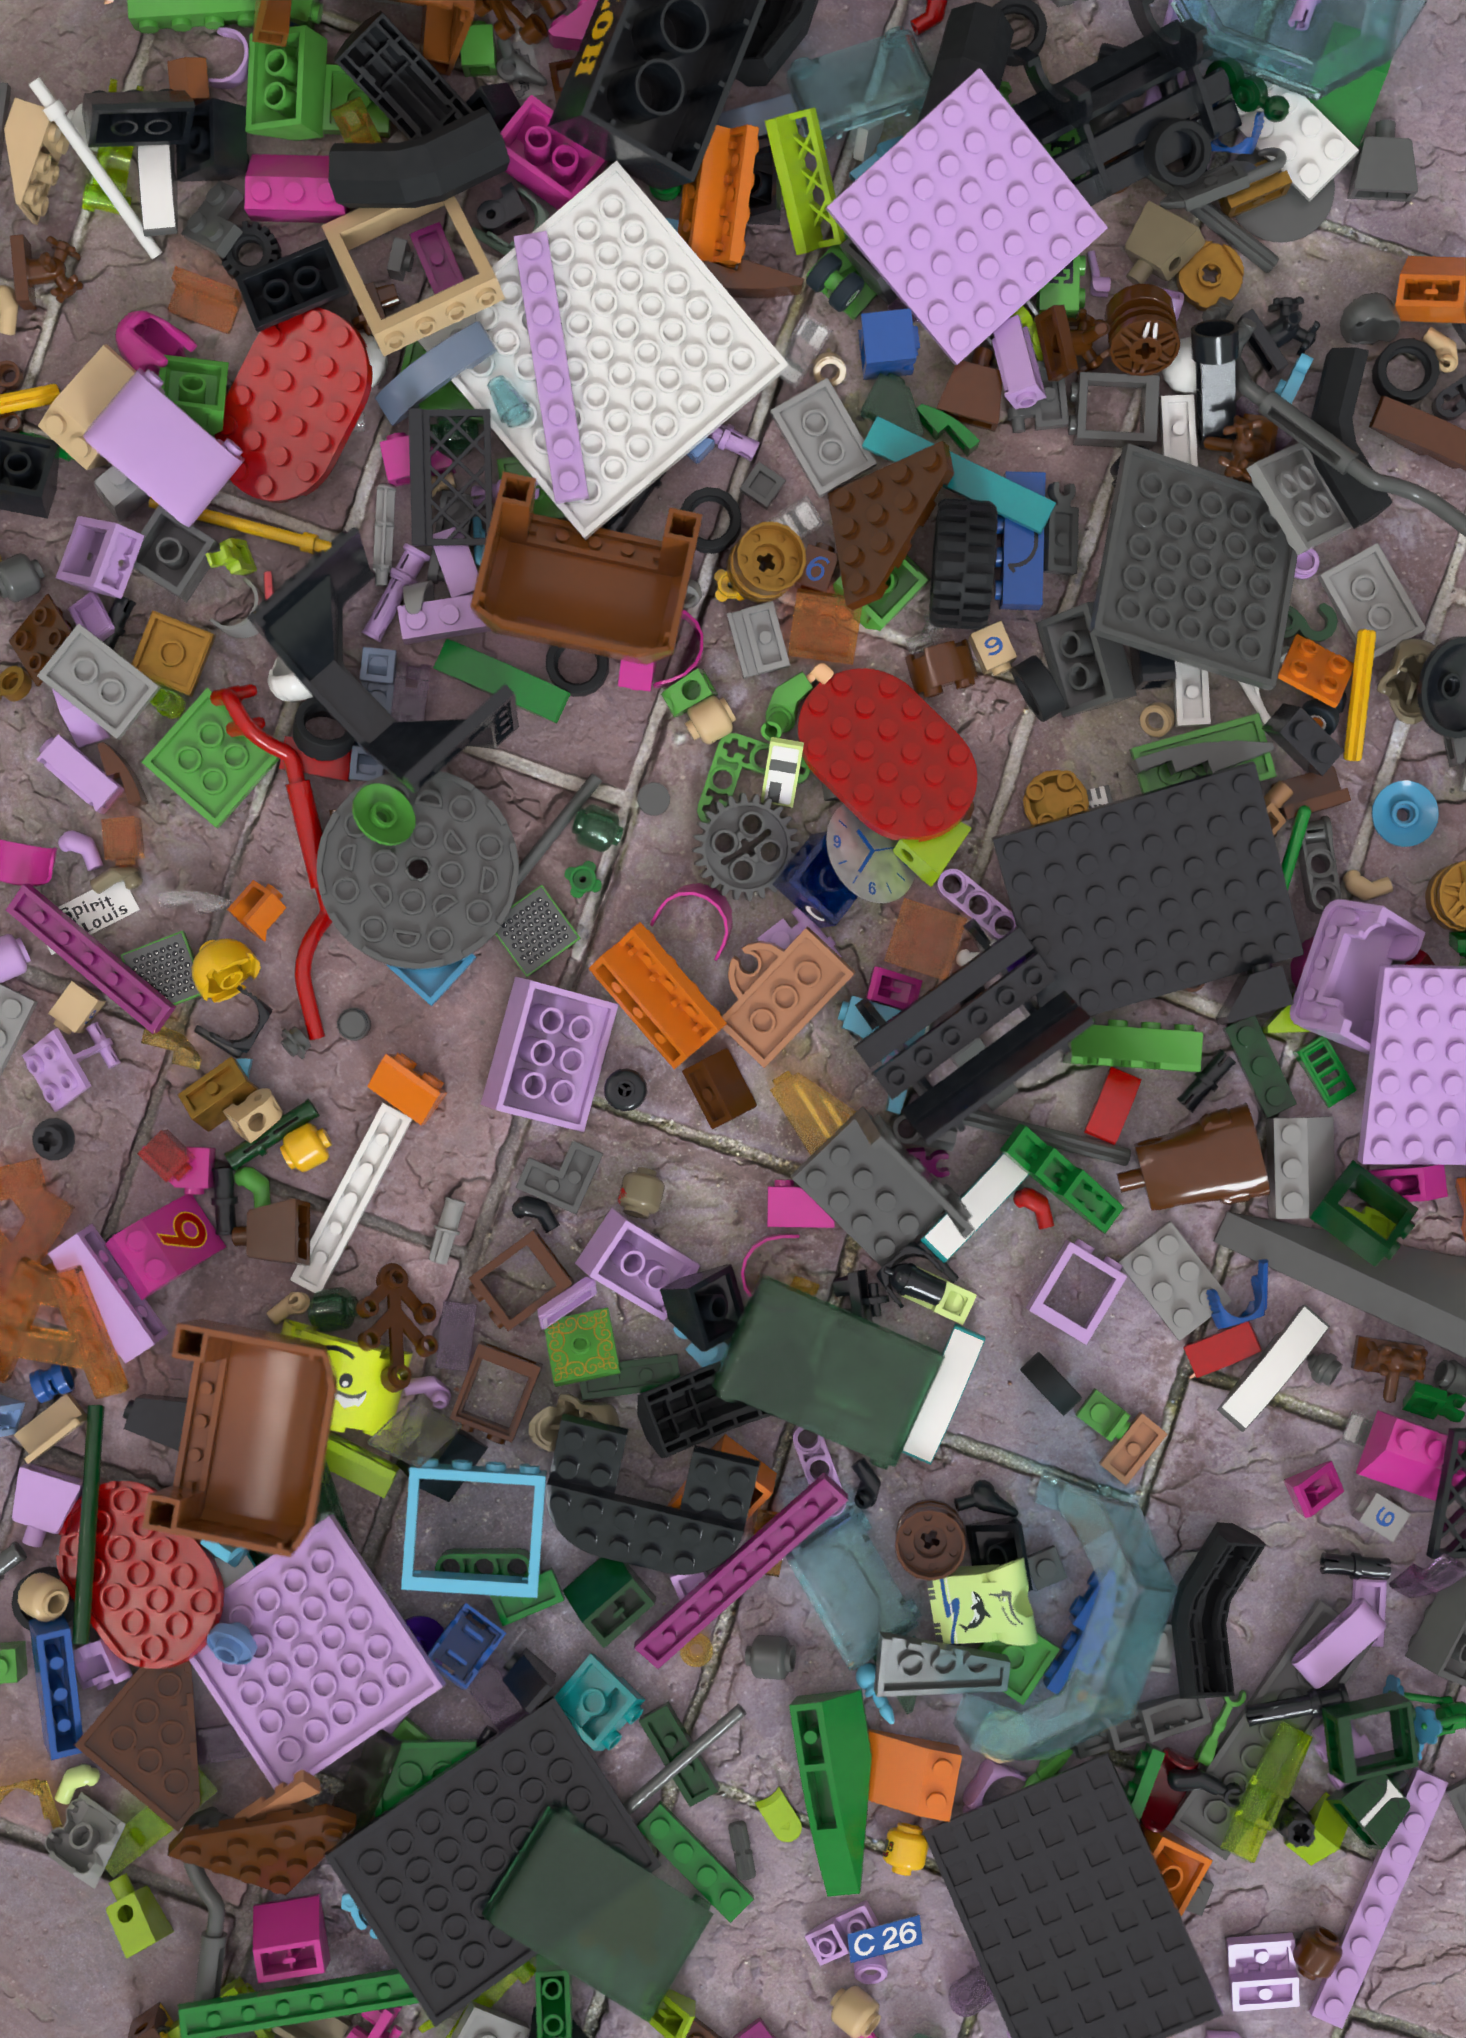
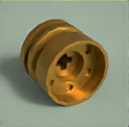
M762 522L751 527L731 549L727 560V576L732 587L743 598L753 602H770L781 597L802 576L806 565L805 547L800 536L790 527L778 522ZM761 561L767 563L764 572L759 569Z
M1466 860L1438 870L1430 879L1425 892L1426 908L1432 920L1442 928L1453 932H1466Z

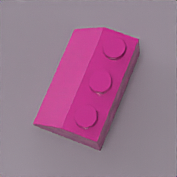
M530 95L500 132L510 159L509 166L505 172L559 210L603 172L608 161L548 127L554 110L533 95Z
M252 154L245 175L244 209L251 221L328 223L350 212V208L337 204L328 181L329 156Z
M1378 1410L1356 1474L1436 1501L1448 1434ZM1459 1439L1457 1452L1461 1455L1466 1450V1441ZM1461 1468L1452 1477L1451 1484L1453 1487L1466 1476Z

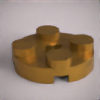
M1205 241L1204 246L1176 274L1179 291L1184 293V299L1191 305H1194L1197 310L1206 311L1210 306L1216 304L1220 297H1225L1232 301L1241 288L1244 266L1237 252L1228 245ZM1207 268L1210 272L1214 270L1218 272V275L1215 277V283L1204 281L1202 278L1204 276L1203 269Z

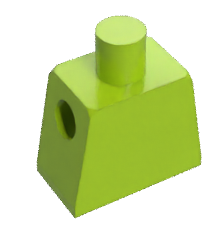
M960 822L949 832L931 840L919 842V839H899L893 852L927 885L932 887L972 828Z
M127 1873L108 1883L117 1901L106 1907V1913L126 1959L174 1932L147 1885L135 1891Z

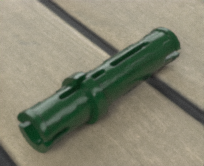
M307 1099L304 1103L283 1115L277 1123L254 1142L249 1143L245 1140L230 1151L225 1152L224 1155L231 1167L236 1171L258 1155L263 1157L268 1153L267 1149L283 1140L286 1134L320 1115L313 1103ZM298 1117V1120L288 1125L278 1133H275L277 1129L287 1124L294 1118ZM269 1136L267 1140H265L249 1152H246L248 1148L258 1143L263 1138Z

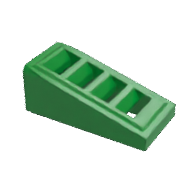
M1318 1035L1292 1052L1327 1108L1357 1091L1326 1037ZM1319 1049L1323 1051L1324 1054L1313 1061L1309 1060V1055ZM1328 1059L1331 1065L1317 1073L1315 1067ZM1335 1070L1338 1076L1323 1084L1321 1078ZM1342 1081L1345 1087L1330 1096L1327 1090Z

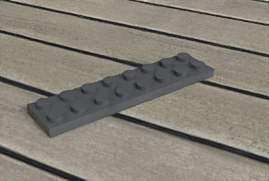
M1317 1599L1246 1705L1307 1695V1691H1310L1313 1687L1292 1665L1291 1661L1300 1649L1340 1613L1320 1599ZM1374 1641L1329 1682L1318 1688L1317 1691L1336 1688L1339 1683L1346 1684ZM1244 1707L1216 1748L1211 1764L1204 1766L1202 1769L1222 1780V1783L1225 1785L1231 1782L1238 1783L1243 1792H1232L1228 1798L1239 1799L1240 1805L1236 1808L1229 1807L1223 1796L1218 1794L1215 1796L1204 1790L1187 1791L1177 1806L1171 1823L1224 1860H1227L1311 1736L1312 1730L1317 1727L1322 1718L1316 1719L1312 1715L1249 1727L1246 1718L1248 1714L1245 1712Z

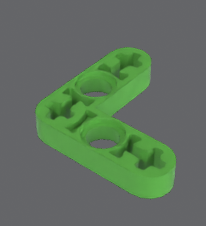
M730 733L721 738L697 808V814L701 822L707 823L709 821L704 813L705 811H703L704 806L710 807L713 796H707L708 790L717 795H731L733 797L742 768L765 776L766 768L757 766L754 758L760 750L769 751L770 744L737 733ZM732 740H736L740 749L747 751L748 744L755 747L750 753L749 764L742 762L745 755L735 753L733 757L727 756L728 750L723 748V746L731 744ZM803 757L801 758V768L805 770V773L799 774L797 785L805 782L810 775V769ZM719 771H726L732 777V783L726 789H719L713 784V777ZM719 798V802L723 804L724 807L727 806V801H723L721 798Z

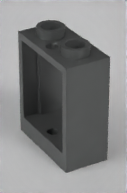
M1080 372L1076 382H1071L1070 402H1075V415L1069 416L1068 435H1074L1073 445L1123 448L1129 443L1138 447L1142 445L1152 449L1157 442L1160 376ZM1088 386L1142 388L1140 432L1086 430Z

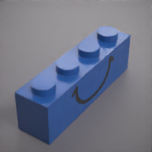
M1005 472L1004 478L1045 497L1046 472ZM997 514L996 534H1001V547H996L995 567L1001 568L1000 580H995L994 600H1000V610L1039 611L1043 605L1044 529L1040 535Z
M63 1613L57 1619L49 1622L37 1619L29 1620L44 1745L51 1760L80 1754L82 1752L74 1746L82 1737L83 1731L70 1627Z

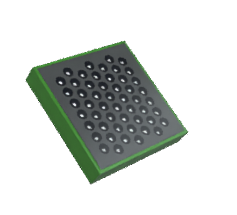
M540 885L511 907L507 918L496 933V936L527 978L581 939L543 885Z
M185 931L177 932L121 954L122 961L175 1006L201 996L192 979L191 967L195 957Z

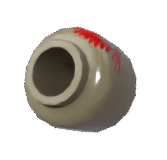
M638 1167L637 1172H629L624 1175L618 1195V1203L624 1208L623 1212L625 1214L640 1219H648L649 1215L659 1211L665 1185L662 1180L656 1177V1171Z

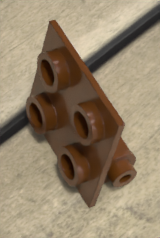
M49 594L45 595L9 640L37 687L43 683L37 675L74 630L69 621L64 619L61 608L56 606Z

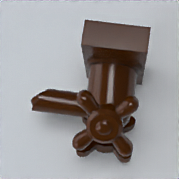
M23 234L10 235L15 298L23 310L37 309L35 285L55 283L57 287L53 288L50 292L59 303H63L66 298L72 296L77 290L83 289L84 285L81 281H78L76 274L72 275L69 279L66 276L64 263L67 257L70 256L77 261L81 259V255L76 252L74 246L68 242L56 240L53 236H48L46 242L52 245L51 249L55 250L53 256L51 257L49 253L44 252L39 258H32L31 244Z
M1053 305L1034 317L1048 381H1060L1075 371L1079 375L1080 372L1097 369L1103 363V360L1110 356L1109 347L1099 355L1092 348L1093 342L1109 333V324L1105 323L1102 319L1095 320L1091 315L1087 314L1086 309L1079 311L1077 319L1067 318L1064 305ZM1069 326H1077V329H1070ZM1081 355L1086 364L1079 369L1076 356Z
M1244 413L1243 418L1236 415L1233 419L1234 424L1223 428L1224 435L1236 432L1237 438L1235 440L1209 436L1204 440V446L1208 450L1232 453L1234 455L1232 461L1224 456H1219L1218 463L1226 467L1224 475L1227 477L1233 476V479L1252 483L1247 468L1255 462L1274 454L1278 426L1262 415Z
M1356 1335L1351 1368L1380 1373V1375L1386 1376L1383 1398L1387 1403H1392L1396 1401L1399 1376L1407 1377L1412 1381L1424 1379L1425 1358L1428 1355V1351L1422 1345Z

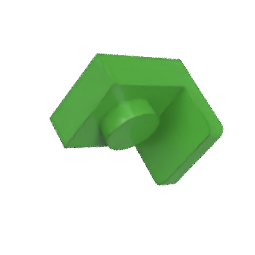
M1095 1388L1075 1414L1110 1442L1115 1437L1120 1439L1130 1426L1128 1420L1131 1415Z

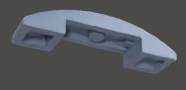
M477 321L450 336L410 364L391 380L375 399L391 425L396 426L409 416L408 408H420L418 404L465 369L476 367L495 353L497 348L481 322Z
M363 647L359 680L365 689L393 717L397 651ZM355 741L354 746H352L349 779L369 781L384 775L385 768L368 755Z

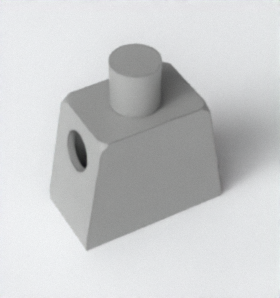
M114 465L94 481L98 497L119 523L150 499L149 495Z

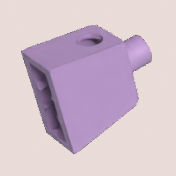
M26 1463L20 1466L12 1520L27 1525L22 1540L24 1544L32 1547H42L46 1532L58 1534L61 1531L66 1517L72 1510L75 1502L82 1496L83 1479L33 1463Z

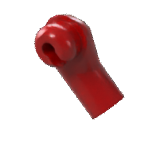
M927 0L926 11L910 21L911 27L917 36L943 21L948 0Z
M1024 1187L1022 1190H1017L1014 1193L1013 1201L1018 1208L1026 1207L1035 1212L1038 1229L1055 1226L1050 1204L1045 1195L1029 1187Z

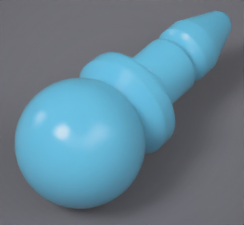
M871 1663L861 1665L856 1672L857 1684L866 1690V1698L873 1696V1701L876 1707L880 1709L881 1716L889 1724H893L895 1722L893 1708L888 1704L887 1697H877L874 1691L876 1665Z

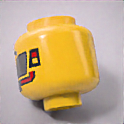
M899 1822L897 1827L888 1830L883 1859L886 1863L892 1865V1872L911 1876L912 1870L917 1871L924 1868L929 1845L923 1834L924 1829L922 1827Z

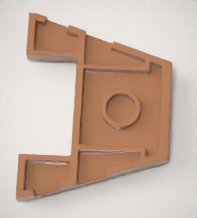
M302 1769L294 1774V1781L289 1785L282 1782L275 1787V1794L267 1800L265 1797H260L237 1813L235 1818L247 1817L248 1822L266 1819V1813L294 1809L295 1814L313 1812V1807L302 1800L321 1793L320 1780ZM360 1806L348 1809L347 1811L356 1814V1826L347 1835L353 1834L372 1821L374 1815Z

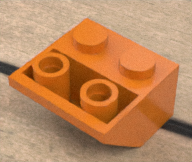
M1408 256L1399 276L1395 302L1400 320L1409 322L1466 323V257Z
M397 1052L396 1055L385 1054L367 1087L418 1124L425 1125L448 1093L442 1089L445 1083L430 1072H424L423 1074L415 1069L417 1063L403 1053Z

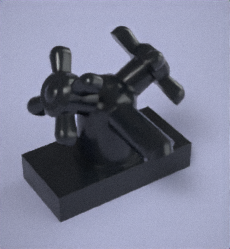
M1301 296L1294 299L1292 297L1274 298L1273 304L1268 306V312L1280 310V318L1267 326L1263 325L1253 308L1241 315L1237 321L1239 325L1243 318H1248L1257 325L1247 344L1270 379L1282 373L1289 364L1279 348L1295 339L1302 343L1296 355L1300 356L1301 353L1305 354V351L1315 342L1316 332L1320 328V323L1315 320L1308 331L1299 325L1302 313L1298 311V305L1304 304V298Z

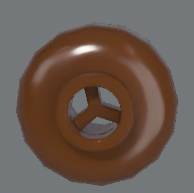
M1317 1926L1315 1929L1309 1928L1303 1932L1292 1953L1293 1959L1298 1965L1297 1970L1301 1975L1310 1980L1331 1977L1343 1955L1342 1947L1339 1944L1340 1939L1337 1935L1321 1926Z

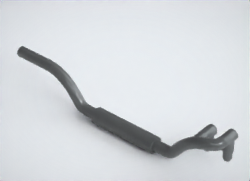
M1220 297L1216 304L1203 312V321L1225 320L1234 306L1233 302L1225 297ZM1243 318L1238 325L1239 357L1235 360L1236 388L1243 396L1259 407L1258 412L1342 475L1348 473L1370 489L1397 495L1417 503L1437 515L1466 537V515L1449 502L1417 484L1383 475L1372 470L1358 459L1359 454L1333 434L1276 392L1268 393L1250 378L1241 354L1257 325L1248 318Z
M209 1807L194 1813L184 1824L183 1828L199 1824L201 1829L204 1827H219V1821L234 1818L219 1812L215 1807ZM184 1863L191 1883L208 1908L207 1930L203 1931L201 1936L194 2001L220 1997L227 1933L223 1931L225 1904L222 1896L207 1876L205 1869L194 1864Z

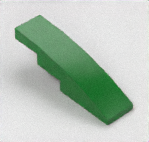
M448 638L433 667L440 673L462 681L490 695H493L506 684L515 693L516 707L556 724L571 694L540 678Z
M1019 1123L1000 1149L1046 1190L1104 1234H1106L1124 1208L1083 1169L1075 1167L1057 1149L1047 1145L1026 1125Z

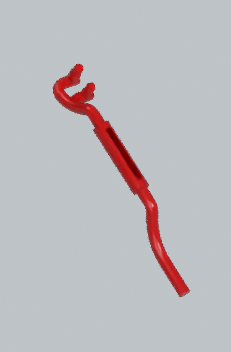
M235 685L218 689L211 693L210 700L215 706L225 705L233 721L229 722L226 726L227 734L231 737L245 736L265 752L280 758L285 765L289 784H286L285 787L310 888H315L320 907L319 914L307 929L297 951L294 975L309 1040L325 1037L313 989L311 967L317 945L325 931L332 924V920L323 905L317 882V854L323 832L310 779L305 780L301 760L297 752L290 745L275 739L262 730L265 727L264 718L259 716L251 718L241 701L257 695L255 685Z

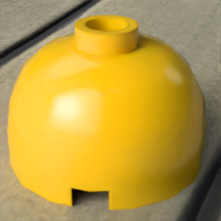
M235 939L209 940L200 947L193 961L191 973L193 982L203 999L208 1001V998H211L216 1003L241 993L237 990L238 985L242 986L243 989L247 988L241 983L250 976L254 980L258 976L261 966L255 954L242 942Z

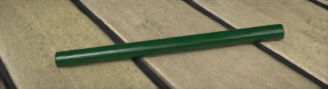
M88 1405L72 1644H89L105 1409V1406Z

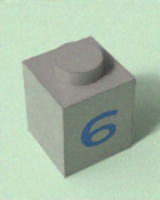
M1371 1488L1366 1493L1362 1492L1357 1497L1353 1505L1355 1511L1352 1514L1358 1521L1391 1542H1394L1411 1515Z

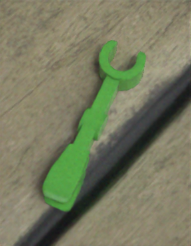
M1242 1689L1235 1700H1230L1229 1696L1222 1697L1225 1703L1219 1715L1212 1723V1730L1195 1752V1759L1200 1760V1763L1205 1766H1209L1215 1756L1218 1744L1217 1739L1226 1727L1232 1708L1241 1706L1246 1700V1692Z

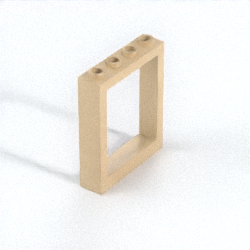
M455 196L443 202L418 208H358L322 225V229L383 356L400 350L505 299L498 279ZM445 206L479 274L381 320L348 251Z

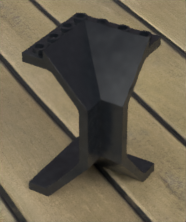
M354 526L348 532H340L332 540V546L326 552L322 550L314 555L294 576L288 578L268 599L262 601L247 618L303 687L359 746L415 794L467 746L495 749L519 728L515 693L504 684L467 719L397 722L346 669L343 663V608L349 599L375 577L369 568L359 530Z

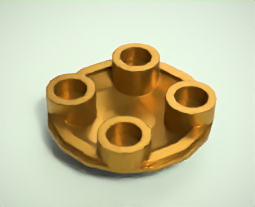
M1068 770L1045 771L1033 778L1025 790L1023 805L1030 823L1036 825L1087 810L1089 801L1085 787L1073 772Z

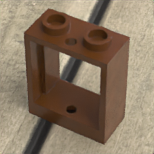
M534 1229L469 1277L472 1284L468 1287L479 1302L485 1300L492 1309L488 1314L499 1329L505 1327L509 1332L536 1312L538 1308L571 1286L575 1281L538 1231ZM527 1245L556 1283V1286L511 1318L482 1278Z
M481 1340L478 1343L449 1419L456 1421L455 1426L464 1431L474 1433V1430L478 1429L487 1433L486 1438L502 1445H505L506 1441L512 1443L543 1364ZM483 1360L529 1377L510 1427L464 1410Z

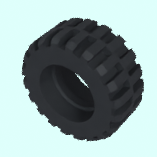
M945 498L938 503L929 605V622L935 627L981 630L987 626L992 599L997 538V506L991 501Z

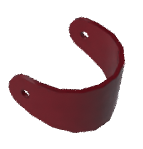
M1170 1747L1163 1749L1166 1754L1140 1818V1823L1144 1827L1156 1833H1163L1167 1829L1177 1806L1187 1793V1791L1177 1792L1172 1790L1167 1783V1774L1169 1775V1771L1173 1768L1181 1770L1198 1769L1200 1760Z

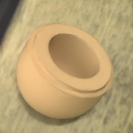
M825 352L815 359L813 375L816 382L819 383L826 379L820 373L822 367L826 364H835L838 366V372L834 378L829 379L832 386L835 387L846 376L845 363L838 354Z
M1161 702L1150 704L1140 715L1142 729L1153 737L1164 736L1172 729L1175 722V715L1171 707ZM1152 712L1159 713L1163 717L1164 726L1162 728L1150 726L1148 719Z

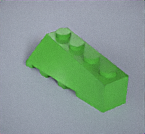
M127 0L128 19L135 31L139 30L146 34L156 33L159 29L170 28L175 31L185 32L191 30L192 27L202 26L217 30L219 27H224V25L233 24L248 28L253 27L256 0Z
M1108 1019V1026L1093 1024L1067 1043L1071 1052L1067 1055L1064 1054L1063 1063L1201 1072L1203 1032H1194V1025L1174 1024V1030L1161 1029V1023L1141 1022V1028L1128 1027L1127 1020Z

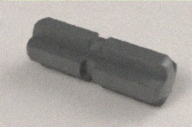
M735 1821L729 1824L728 1830L732 1849L736 1851L734 1859L738 1878L740 1880H750L756 1876L752 1850L749 1849L750 1841L746 1822Z

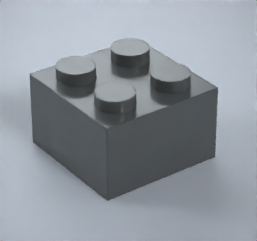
M158 505L140 533L144 535V539L133 569L187 603L210 568L205 554L221 551L220 545L216 540L194 526L187 527L163 507Z

